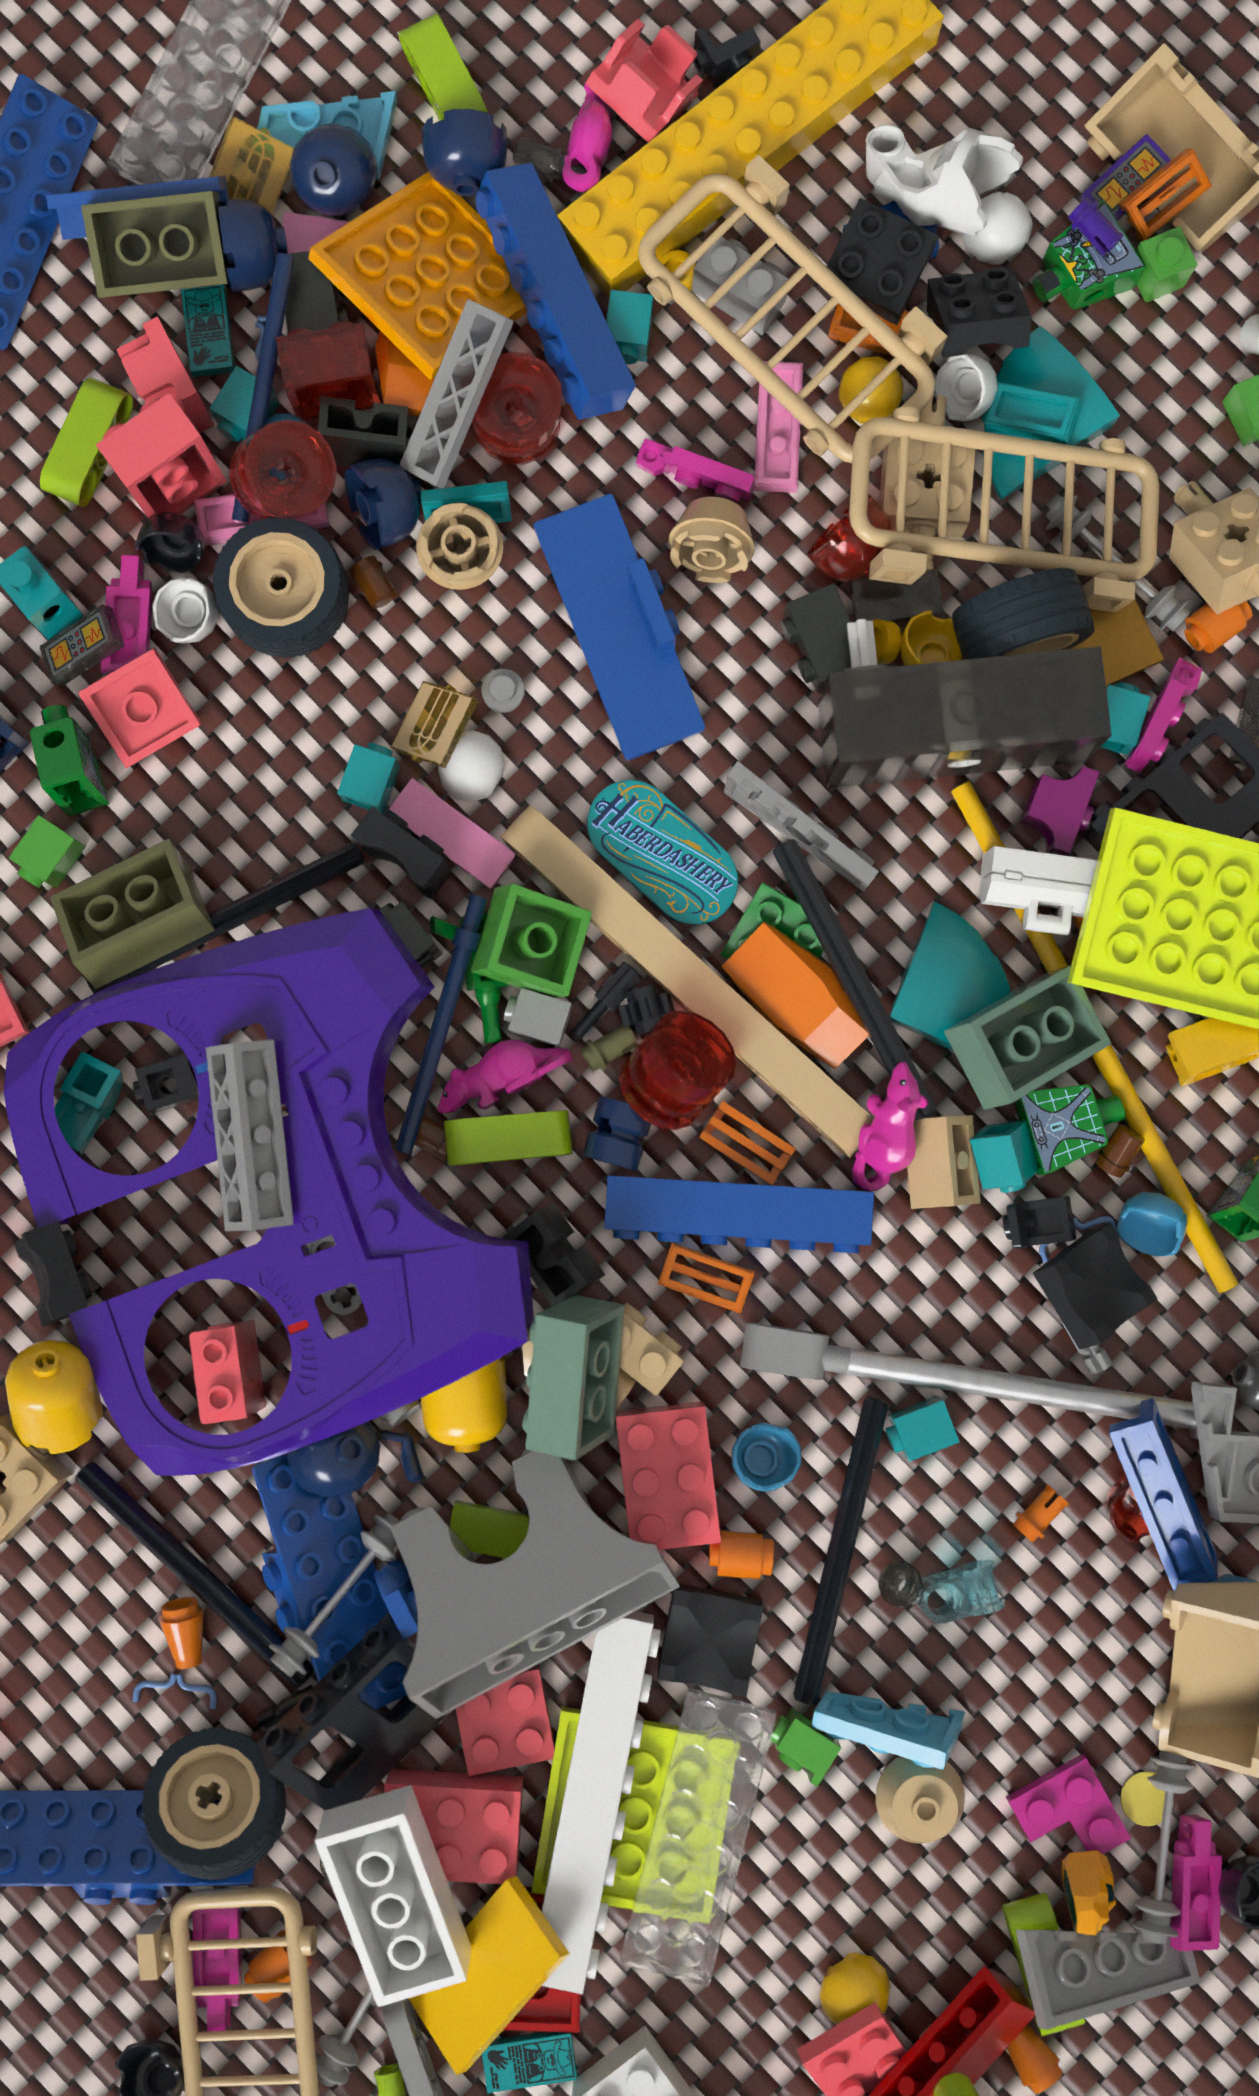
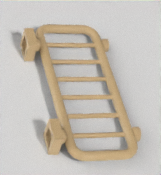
M758 154L746 166L744 186L729 175L719 173L706 175L688 189L647 230L640 241L638 250L640 264L652 279L647 288L654 299L664 306L673 299L809 431L803 439L815 454L822 456L829 450L842 461L852 463L853 445L847 443L835 429L900 364L915 377L918 384L915 393L901 407H913L921 412L933 397L935 388L933 372L928 365L941 353L948 336L917 306L904 317L898 335L775 217L787 203L790 184ZM715 192L726 195L738 208L671 273L657 259L655 253L657 246L708 195ZM746 214L769 238L702 303L678 279ZM777 244L801 268L733 333L710 309ZM808 274L832 298L765 364L741 339ZM839 304L863 328L796 394L772 369ZM871 334L894 359L827 424L804 399ZM884 435L874 437L871 442L870 460L877 456L895 437Z
M913 407L895 409L893 411V418L875 417L863 423L856 432L852 456L850 523L855 534L866 544L884 548L870 562L869 579L912 585L926 572L927 554L1040 570L1071 568L1075 570L1077 575L1093 577V579L1082 586L1090 609L1117 612L1135 600L1136 583L1126 581H1136L1146 576L1155 564L1158 538L1159 479L1154 467L1146 459L1134 454L1125 453L1126 442L1124 440L1116 438L1105 439L1099 442V449L923 423L919 422L920 411ZM878 435L901 438L895 531L876 528L870 524L867 517L871 442ZM909 439L943 444L938 537L904 532ZM951 445L984 450L979 543L946 538ZM993 452L1025 456L1021 549L988 544ZM1034 458L1066 463L1062 554L1030 550ZM1075 464L1107 469L1103 560L1071 556ZM1116 470L1134 473L1139 477L1142 484L1139 556L1136 562L1130 564L1111 561Z
M271 1886L203 1889L188 1892L177 1900L171 1911L170 1918L169 1915H152L136 1934L140 1981L158 1980L173 1961L185 2096H204V2087L300 2084L301 2096H320L307 1955H314L316 1953L318 1936L315 1925L304 1926L300 1904L294 1896L282 1888ZM272 1906L281 1911L285 1920L286 1936L190 1941L188 1919L190 1913L198 1909ZM287 1946L290 1982L194 1986L192 1950ZM291 1992L295 2028L198 2032L195 1996ZM296 2038L299 2074L202 2076L199 2042Z

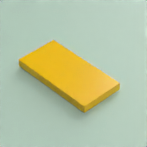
M517 1876L506 1879L465 1928L472 1947L467 1981L408 1998L456 2076L466 2072L570 1954Z

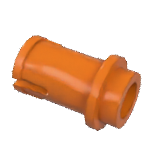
M1048 1484L1022 1514L1019 1511L1015 1514L1018 1518L1013 1525L1032 1543L1038 1536L1041 1539L1045 1537L1042 1533L1058 1514L1069 1505L1059 1495L1046 1508V1505L1057 1494Z

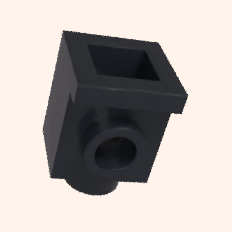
M186 1054L135 1069L138 1080L133 1082L134 1094L138 1104L141 1107L145 1106L147 1112L157 1113L199 1101L196 1076ZM169 1078H173L177 1086L172 1094H167L163 1088L164 1082Z

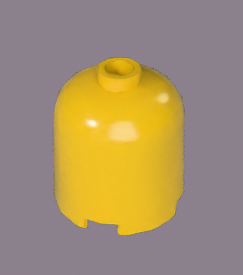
M47 1340L34 1343L22 1350L10 1363L5 1378L8 1404L14 1433L24 1446L30 1447L31 1444L36 1448L48 1449L50 1454H58L74 1450L90 1440L92 1437L91 1431L98 1424L99 1418L103 1416V1408L89 1360L80 1348L65 1341Z
M505 1355L421 1398L423 1423L426 1432L431 1438L442 1444L454 1446L455 1452L470 1453L480 1450L481 1443L490 1441L502 1432L507 1418Z

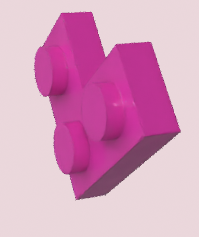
M1083 1753L1006 1796L1009 1805L1030 1842L1070 1821L1086 1851L1097 1850L1105 1854L1131 1839Z

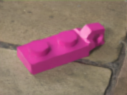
M645 438L636 459V466L654 477L664 472L666 474L672 473L675 474L674 480L684 486L697 489L699 484L715 489L714 494L717 497L728 499L734 503H738L739 499L750 502L754 492L755 478L752 474L677 446L671 448Z
M121 555L120 579L111 578L110 586H106L104 626L109 639L102 644L101 672L104 675L112 673L150 650L153 606L152 582L144 580V561L140 560V556Z
M1180 657L1178 658L1161 692L1157 695L1142 726L1137 746L1130 752L1125 762L1126 767L1140 773L1150 760L1156 763L1159 761L1169 743V739L1164 737V733L1168 726L1173 728L1180 719L1186 706L1185 703L1180 701L1181 697L1191 695L1198 687L1202 668L1196 667Z
M1196 1814L1180 1815L1178 1830L1180 1841H1175V1852H1173L1172 1903L1181 1911V1914L1171 1917V1927L1179 1934L1177 1937H1170V1947L1178 1951L1217 1950L1220 1943L1221 1902L1218 1888L1222 1872V1856L1216 1853L1215 1842L1211 1841L1212 1821Z
M241 1907L198 1909L192 1912L193 1941L241 1938ZM242 1948L193 1950L194 1986L242 1984ZM241 1994L195 1996L198 2008L207 2007V2031H226L227 2027L231 2024V2007L239 2006Z

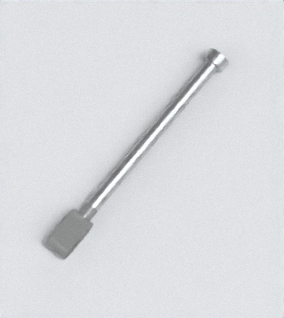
M746 1322L740 1367L815 1380H823L824 1371L1125 1419L1140 1417L1141 1401L1154 1398L1165 1425L1188 1428L1191 1438L1198 1439L1193 1401L1189 1402L828 1344L829 1335Z

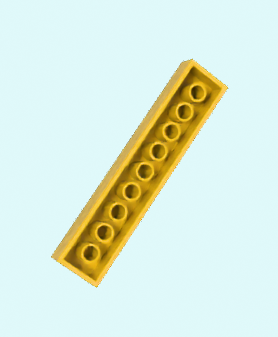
M828 0L557 215L579 264L608 298H610V290L627 291L647 275L640 264L638 255L641 239L647 230L698 180L706 175L719 173L729 175L744 186L746 166L758 154L777 172L937 44L944 17L943 14L930 0ZM715 192L708 195L657 246L655 252L657 259L670 250H679L732 208L735 203L723 193Z

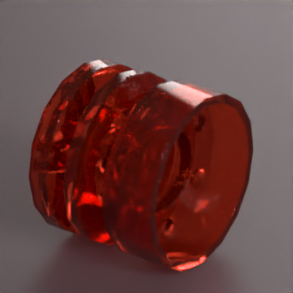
M508 352L500 355L472 420V428L478 444L490 457L504 464L524 465L539 460L552 449L560 433L562 391L556 374L544 361L528 353ZM515 410L523 412V416L519 417L518 422L510 421V416L514 415Z
M282 420L265 425L239 443L231 458L229 479L234 496L249 513L259 519H268V517L295 519L314 512L327 501L335 486L337 466L332 448L320 432L303 422ZM276 467L278 471L285 472L286 479L279 482L278 478L270 476L269 471Z
M679 1010L667 1013L655 1024L643 1039V1042L622 1064L619 1075L622 1094L631 1109L643 1120L664 1129L678 1130L688 1127L735 1076L737 1060L734 1047L725 1033L711 1020L697 1013Z

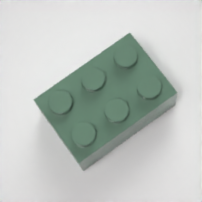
M1071 965L1041 975L944 1031L984 1110L1015 1102L1112 1044L1083 987L1067 983Z
M574 1295L535 1315L530 1328V1341L533 1344L532 1363L528 1368L526 1384L530 1388L529 1407L523 1418V1430L526 1432L525 1449L576 1461L614 1435L624 1304Z

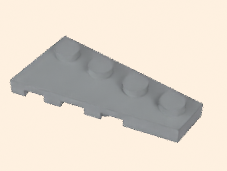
M737 761L728 773L723 793L788 839L796 840L802 849L863 892L866 890L879 872L872 866L874 864L872 858L855 847L852 849L848 848L838 840L839 837L833 830L820 822L816 823L799 806L783 797L740 762Z
M1015 1929L1038 2028L1051 2029L1201 1983L1193 1951H1178L1170 1947V1937L1168 1938V1944H1159L1141 1939L1140 1933L1098 1932L1095 1936L1082 1934L1077 1931Z

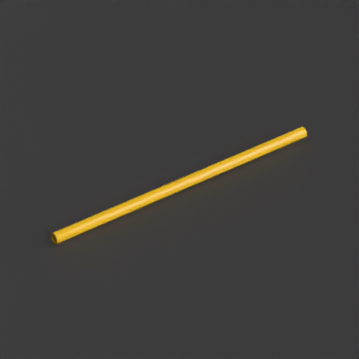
M968 781L953 789L951 793L983 853H986L994 846L1005 847L971 782ZM1013 908L1023 926L1024 909ZM1025 930L1047 973L1069 966L1052 933ZM1112 1045L1105 1047L1092 1055L1111 1093L1113 1095L1117 1094L1121 1099L1125 1111V1119L1130 1128L1144 1137L1145 1142L1141 1149L1166 1196L1180 1205L1183 1212L1187 1215L1186 1233L1218 1293H1223L1236 1287L1239 1283Z

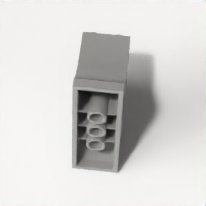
M526 1449L520 1458L512 1462L516 1490L528 1507L529 1528L521 1546L511 1556L493 1564L474 1563L473 1553L431 1505L427 1508H416L402 1516L401 1522L390 1527L412 1581L418 1614L416 1648L403 1684L409 1699L435 1719L680 1587L672 1569L655 1544L638 1542L621 1535L605 1524L593 1512L573 1469L565 1458Z

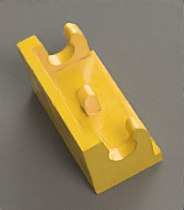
M1207 1018L1168 1034L1170 1044L1166 1045V1049L1179 1077L1178 1080L1181 1087L1259 1058V1029Z

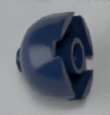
M473 109L444 111V120L434 124L432 116L426 120L422 127V148L425 166L431 177L443 187L453 190L455 194L460 196L474 195L479 191L486 171L504 168L506 165V127L502 123L501 128L494 125L492 115Z
M324 123L305 132L293 148L289 163L291 183L298 197L311 210L327 216H342L361 208L372 196L375 189L377 159L369 142L356 129L340 124Z
M250 199L219 200L220 228L224 254H226L228 265H231V268H227L232 292L248 291L265 286L273 280L277 253L288 254L284 227H275L271 213L260 203Z
M375 458L350 465L351 469H347L344 474L345 490L351 512L359 511L367 525L357 526L366 543L374 550H378L407 538L415 529L420 515L419 504L421 503L422 488L419 481L415 477L410 478L405 469L388 459Z
M368 1421L326 1439L288 1452L287 1460L292 1476L304 1490L316 1493L322 1497H343L360 1490L373 1478L380 1460V1442L376 1429Z

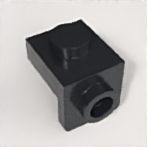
M702 27L695 31L694 50L697 52V57L693 63L701 76L707 75L713 87L716 88L759 56L761 41L753 27L715 47Z
M1070 1196L1009 1204L1006 1207L1007 1213L1003 1216V1228L1006 1238L1012 1240L1013 1249L1076 1240Z

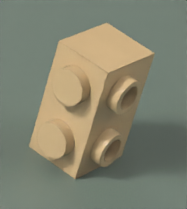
M944 1116L914 1120L916 1153L913 1161L907 1167V1188L910 1194L911 1209L980 1204L978 1170L970 1139L974 1136L973 1116Z
M626 1303L624 1306L619 1367L653 1395L657 1396L683 1364L684 1359L678 1354L682 1346L662 1330L657 1336L643 1325L647 1318L632 1305Z

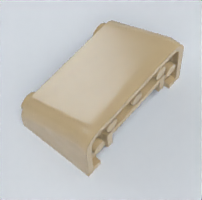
M1163 43L1084 125L1092 135L1086 143L1102 161L1110 155L1115 162L1146 133L1171 160L1185 148H1193L1212 186L1173 217L1170 222L1175 228L1181 227L1191 251L1195 249L1201 254L1259 205V148L1243 134L1202 89L1193 75L1188 73L1178 62L1179 58ZM1186 165L1183 169H1181L1177 174H1175L1166 183L1159 187L1155 192L1148 196V198H1152L1156 193H1158L1167 184L1174 180L1178 175L1185 171L1189 167V165ZM1195 176L1157 208L1160 211L1196 183Z
M1259 1582L1179 1583L1175 1591H1167L1163 1606V1617L1170 1619V1629L1175 1630L1170 1691L1165 1703L1157 1702L1153 1717V1729L1160 1730L1158 1750L1259 1778Z

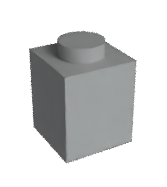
M521 988L518 997L510 996L503 1020L510 1022L508 1030L512 1034L555 1047H561L573 1006L570 1002Z

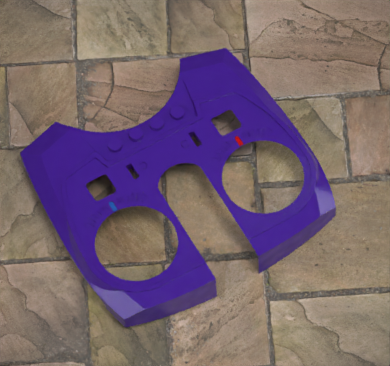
M367 908L291 925L242 939L159 967L101 990L69 1006L31 1031L7 1053L4 1078L5 1105L19 1168L37 1226L40 1228L58 1221L60 1225L70 1224L69 1217L217 1161L206 1047L222 1045L221 1039L225 1034L254 1023L262 1024L268 1040H274L281 1107L286 1106L289 1115L282 1117L294 1225L267 1228L261 1240L255 1245L69 1314L82 1352L89 1360L97 1387L121 1435L132 1451L155 1475L181 1476L212 1473L254 1464L283 1455L416 1401L475 1372L530 1341V1328L534 1315L528 1241L507 1240L488 1236L451 1220L432 1206L417 1191L399 1165L391 1147L384 1115V1084L390 1055L398 1035L409 1016L435 986L380 910ZM116 1021L144 1023L159 1029L171 1037L189 1059L196 1076L199 1091L196 1122L182 1149L161 1167L133 1176L109 1174L83 1161L71 1149L63 1137L54 1110L53 1095L56 1075L68 1050L88 1031L100 1025ZM330 1235L333 1236L335 1246L310 1255L308 1243ZM200 1280H230L255 1290L277 1311L290 1340L291 1373L281 1400L261 1422L249 1429L234 1434H206L195 1431L178 1422L157 1400L145 1370L144 1345L147 1330L154 1314L160 1305L175 1291ZM347 1284H354L364 1305L369 1320L368 1325L346 1335L330 1339L325 1334L314 1300L316 1296Z

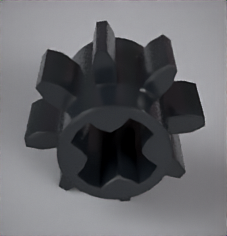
M657 984L644 986L625 993L628 1004L618 1007L623 1027L635 1026L637 1036L669 1027L666 1016L676 1013L670 993L659 994Z

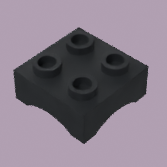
M860 198L827 268L874 313L884 320L898 325L912 292L935 249L938 235Z
M990 268L980 273L964 275L948 273L939 278L928 279L926 307L928 316L948 336L941 351L943 357L959 355L971 347L988 343L1004 344L1012 348L1029 347L1032 315L1013 269Z
M371 807L353 831L351 837L362 844L361 849L374 859L387 860L402 867L408 872L410 879L416 884L418 890L432 900L452 873L446 863L448 856L443 853L444 849L424 834L417 840L412 836L413 831L407 827L409 824L393 811L386 809L381 814Z
M58 1221L23 1233V1239L16 1241L14 1246L18 1257L28 1265L38 1283L40 1304L37 1313L42 1326L68 1318L69 1314L87 1308L86 1299L91 1298V1290L84 1272L77 1274L71 1257L77 1255V1250L70 1231H62Z
M1111 1223L1089 1230L1032 1273L1080 1350L1102 1344L1124 1322L1158 1299L1150 1285L1139 1277L1127 1261L1120 1245L1119 1235Z
M679 1583L680 1587L672 1592L657 1670L658 1679L709 1687L733 1695L747 1697L753 1655L763 1612L762 1600Z

